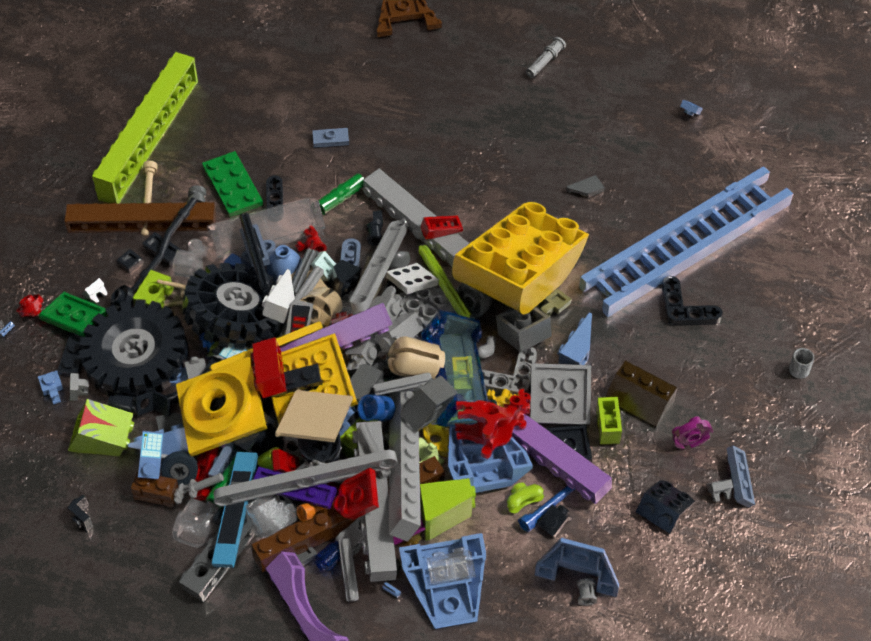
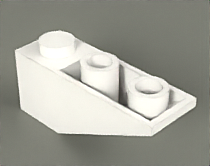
M287 269L284 275L278 277L276 286H272L269 296L266 295L262 302L264 307L262 315L281 323H285L287 320L291 302L295 299L290 270Z

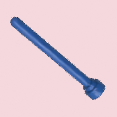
M566 486L535 512L524 514L518 519L521 528L526 532H530L535 528L537 520L547 512L552 504L557 505L576 489Z

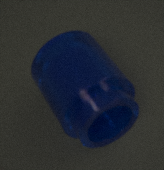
M338 541L330 542L315 555V564L321 571L329 572L341 561Z

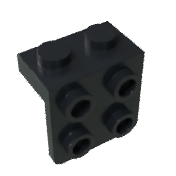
M659 480L644 493L636 513L671 534L681 515L695 501L688 493L673 487L670 482Z

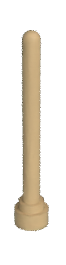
M154 161L143 163V172L146 176L144 203H151L153 176L157 173L158 167ZM144 223V228L141 231L143 236H147L149 233L147 230L148 223Z

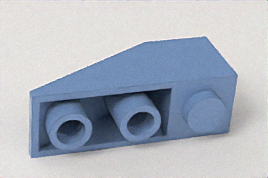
M589 312L586 318L580 320L577 330L572 331L568 337V342L565 345L562 344L559 348V364L585 365L587 363L590 351L592 313Z
M183 424L172 426V431L164 433V429L155 431L163 432L162 454L169 455L172 452L188 451ZM142 436L133 438L134 442L128 444V447L141 449Z

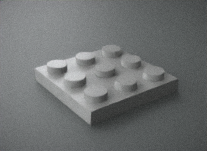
M532 363L530 418L538 424L590 425L591 365Z

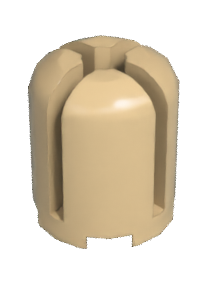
M318 287L300 299V301L314 304L310 325L319 321L323 328L332 324L331 319L336 318L335 314L341 313L343 308L342 300L338 293L333 291L329 294L330 288Z
M407 336L399 337L390 347L388 367L391 372L398 376L410 377L430 373L432 378L436 379L435 377L439 369L444 368L445 352L441 351L440 345Z

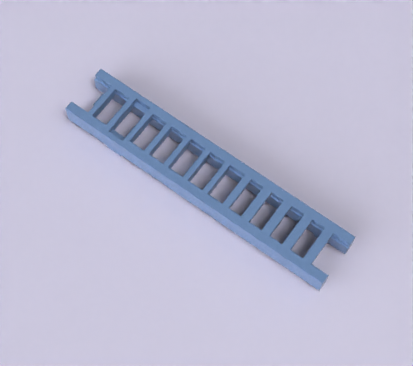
M763 166L580 277L579 288L586 292L596 285L607 297L603 300L602 309L603 313L609 317L663 284V280L667 276H676L791 204L793 193L786 188L770 198L759 187L768 180L770 173ZM751 191L762 203L756 206L745 194ZM737 199L749 211L742 214L731 202ZM724 208L735 220L729 223L718 211ZM710 216L722 228L715 231L704 219ZM697 225L707 237L704 239L699 238L690 228ZM683 233L694 245L687 248L676 236ZM669 242L680 254L673 257L662 245ZM654 251L665 263L659 266L648 253ZM639 259L650 272L644 274L633 262ZM625 268L636 280L630 283L619 271ZM611 277L621 287V290L615 292L604 280Z

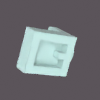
M322 251L310 265L313 268L315 266L324 270L321 277L322 281H330L332 269L336 263L325 251Z

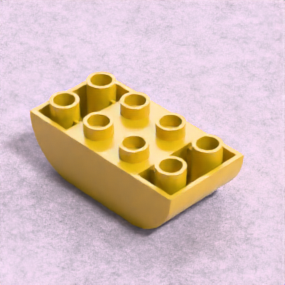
M527 202L455 254L452 267L453 277L455 280L463 282L504 303L519 313L527 314L565 281L577 263L589 234L578 229L579 225L574 220L569 218L557 219L547 214L546 208L541 204Z

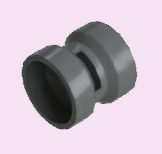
M199 185L191 186L188 190L189 198L187 202L191 197L195 198L197 203L206 202V189Z

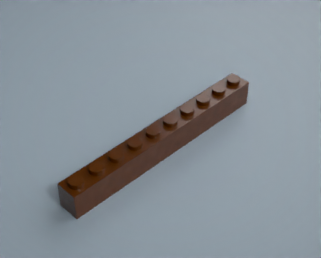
M435 456L419 463L420 484L444 481L445 470ZM388 478V479H387V483H388V493H389V478ZM332 505L330 509L325 508L315 513L310 520L305 522L298 521L251 544L253 558L263 573L267 571L266 567L282 551L292 552L297 555L308 551V548H314L338 536L356 519L349 520L343 517Z

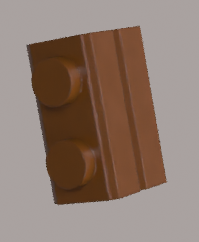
M137 472L131 486L134 500L174 507L176 503L174 501V498H176L174 494L179 486L177 479L159 476V479L138 477Z

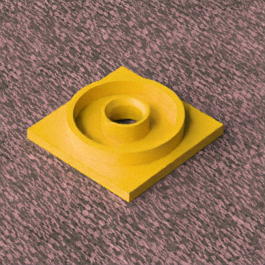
M335 333L282 352L284 372L318 363L323 385H319L316 390H310V392L353 396L350 407L358 404ZM295 392L271 398L278 424H280Z
M250 357L176 384L188 451L191 456L267 429L259 391H256L253 380L256 378L252 371L253 362ZM225 396V404L219 410H210V404L215 398Z

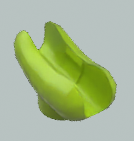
M523 482L513 486L511 489L512 494L507 500L509 512L515 514L529 504L542 501L544 498L543 488L537 484L526 486Z

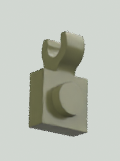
M556 289L545 298V305L540 311L549 317L553 311L559 314L571 304L572 299L559 289Z

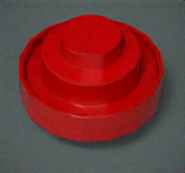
M29 294L19 302L20 306L16 311L21 317H35L41 312L40 308L42 307L43 298L39 294L33 296Z

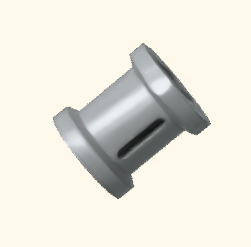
M585 578L578 580L577 586L580 594L578 604L582 606L596 604L597 597L594 595L596 582L594 579Z

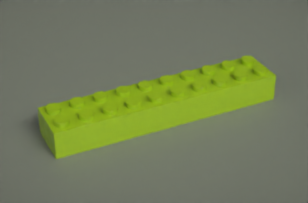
M175 52L172 58L168 60L164 70H161L156 82H153L148 94H145L142 103L136 108L132 118L127 121L126 127L119 133L118 139L111 145L106 157H103L98 169L93 172L92 179L98 200L110 204L120 203L143 168V163L148 160L198 83L194 57Z

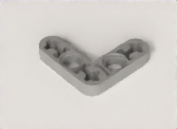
M530 347L519 352L513 376L487 370H477L473 374L474 387L485 391L489 389L490 391L494 390L495 393L499 394L502 393L503 389H508L512 395L516 394L518 396L519 390L517 388L519 381H523L521 389H524V393H528L531 383V364L536 363V349ZM530 354L528 362H525V356ZM525 368L529 373L522 375L519 373V370ZM502 380L506 383V385L503 387H499L495 384V382Z

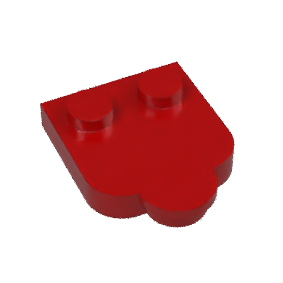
M369 467L342 482L339 488V495L334 500V508L343 517L355 520L379 508L374 469Z

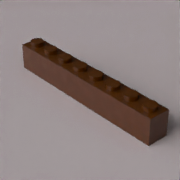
M187 202L67 204L65 225L68 233L141 232L144 228V223H148L147 230L149 232H165L178 216L177 212L181 207L184 208ZM196 203L189 212V217L182 221L175 232L215 231V203Z

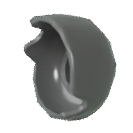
M396 252L388 270L407 266L411 259L409 252Z

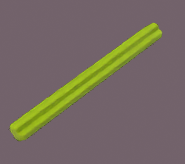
M426 244L420 245L419 254L431 273L439 279L438 284L462 321L469 320L471 313Z

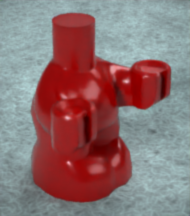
M312 225L309 226V229L307 228L303 231L306 237L305 243L302 244V242L298 241L297 245H295L298 251L310 248L320 253L327 250L326 245L321 241L318 232Z

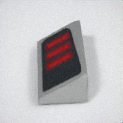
M297 299L291 302L285 335L310 325L314 304Z

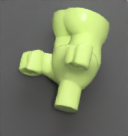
M420 437L419 458L421 461L419 463L435 456L442 466L444 460L439 457L437 446L431 442L428 444Z

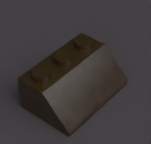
M625 360L616 373L605 397H618L620 410L656 428L674 402L678 387Z

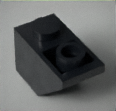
M344 260L333 266L330 278L333 291L338 293L340 298L348 294L355 286L357 287L362 269Z

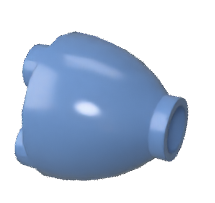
M280 245L269 256L270 264L266 266V273L273 277L274 282H277L278 277L284 275L287 269L290 270L291 274L297 271L301 258L293 249L286 245Z

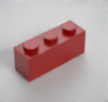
M276 337L254 343L251 359L255 365L252 366V371L256 378L253 380L256 391H260L263 398L286 392L282 351Z

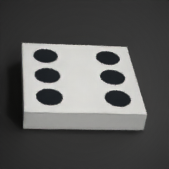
M418 263L386 272V278L406 294L437 286L439 282L438 278Z

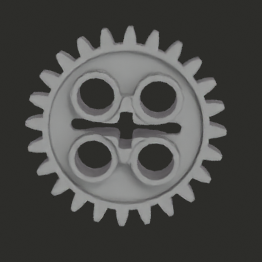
M434 286L410 294L400 292L402 301L399 304L401 310L398 316L416 312L418 317L424 319L422 327L425 333L428 332V329H431L433 332H435V328L442 330V325L449 327V322L453 323L454 318L457 317L455 309L441 287L437 288Z

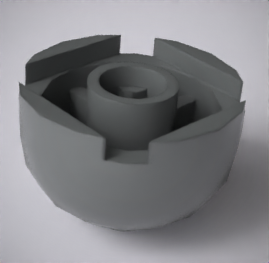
M464 283L456 288L457 293L471 313L470 318L476 319L481 317L491 308L492 297Z

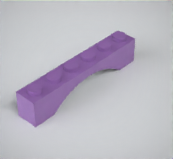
M282 551L266 569L270 574L271 581L279 589L280 596L288 604L291 614L300 624L301 631L306 634L309 641H349L346 636L329 630L314 614L306 594L305 568L295 553Z

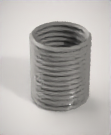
M806 348L795 350L789 365L790 374L796 378H806L811 371L814 354Z

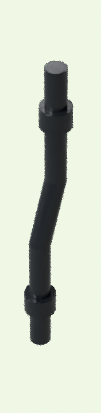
M191 197L184 208L181 207L177 212L178 216L164 233L158 254L148 267L142 270L139 274V279L133 285L132 289L137 292L149 271H154L165 257L171 236L182 221L189 217V212L197 203L195 198Z

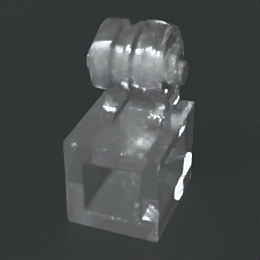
M191 239L188 242L189 251L177 250L173 261L175 276L190 278L191 275L194 276L195 271L203 268V261L201 260L202 257L207 256L208 247L204 246L202 241Z

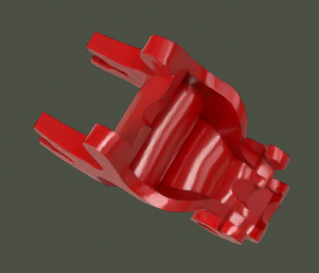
M520 389L518 396H511L509 404H503V407L481 400L475 402H456V410H464L457 413L458 419L478 421L472 425L455 423V431H461L456 433V438L484 445L481 450V456L485 459L490 458L496 447L506 445L511 440L515 426H519V429L526 428L527 423L524 420V414H529L530 394L524 393V389Z

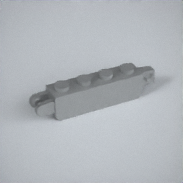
M389 286L382 296H377L372 300L369 308L384 303L391 321H394L401 310L399 304L402 301V297L399 294H395L396 289L393 286ZM377 332L370 334L371 338L361 343L359 339L353 341V346L345 350L346 355L350 359L347 371L351 375L362 364L372 366L381 349L376 338Z

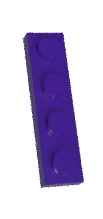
M258 467L253 480L282 473ZM320 484L275 495L330 509L337 489L329 485Z

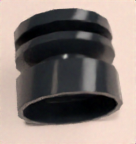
M338 433L335 442L298 438V449L302 460L313 463V460L323 463L337 461L341 453L340 434ZM318 443H321L323 450L317 448Z

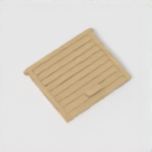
M297 389L276 430L275 436L335 442L353 401V396Z

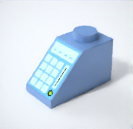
M143 431L138 477L159 479L163 432Z

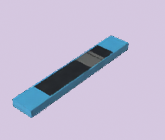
M236 453L229 485L253 480L258 459L257 453ZM248 501L224 506L212 559L213 567L234 568Z

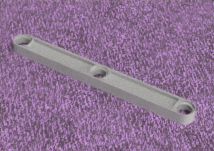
M397 220L388 225L350 299L352 311L363 312L369 308L407 232L404 221Z
M384 450L220 487L213 492L214 503L219 506H227L351 478L369 467L374 469L375 472L390 469L397 465L396 452Z

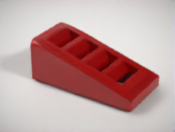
M458 215L423 217L421 223V230L425 239H434L463 231Z

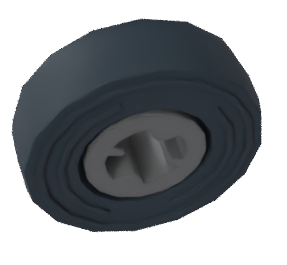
M172 452L162 462V476L177 479L178 486L181 483L184 485L189 484L191 479L195 480L197 477V461L187 452ZM179 466L183 467V471L180 470V472H177L176 467L177 469L179 468Z

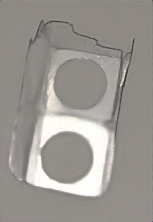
M279 496L258 498L245 506L254 534L261 538H268L298 521L293 504L287 505L286 501L280 500Z

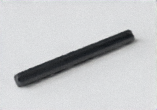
M245 212L240 214L239 217L261 290L269 289L270 283L249 214Z

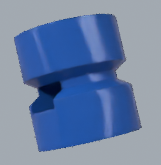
M364 395L358 402L357 411L361 419L365 421L387 422L394 416L395 404L388 396Z

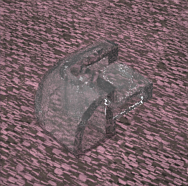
M190 498L184 510L179 511L172 532L173 539L196 548L206 545L208 540L219 531L220 526L214 524L212 518L220 507L210 501L206 504Z

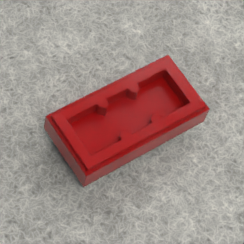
M280 449L272 450L274 471L286 473L295 471L300 467L299 457Z

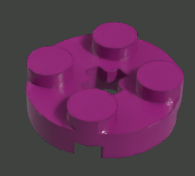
M693 417L688 423L675 427L672 430V439L675 446L679 449H685L684 446L687 445L694 448L709 440V433H713V429L709 421L701 420L700 417Z

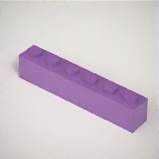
M381 303L281 346L280 349L283 352L335 333L339 346L342 350L353 346V341L359 339L361 343L370 339V334L377 332L379 335L388 331V326L392 325V321L384 303Z
M524 414V420L527 423L526 428L519 429V426L514 427L512 437L527 454L531 455L539 465L547 467L555 477L563 479L568 487L579 491L584 499L591 500L596 504L612 488V479L609 475L526 414Z

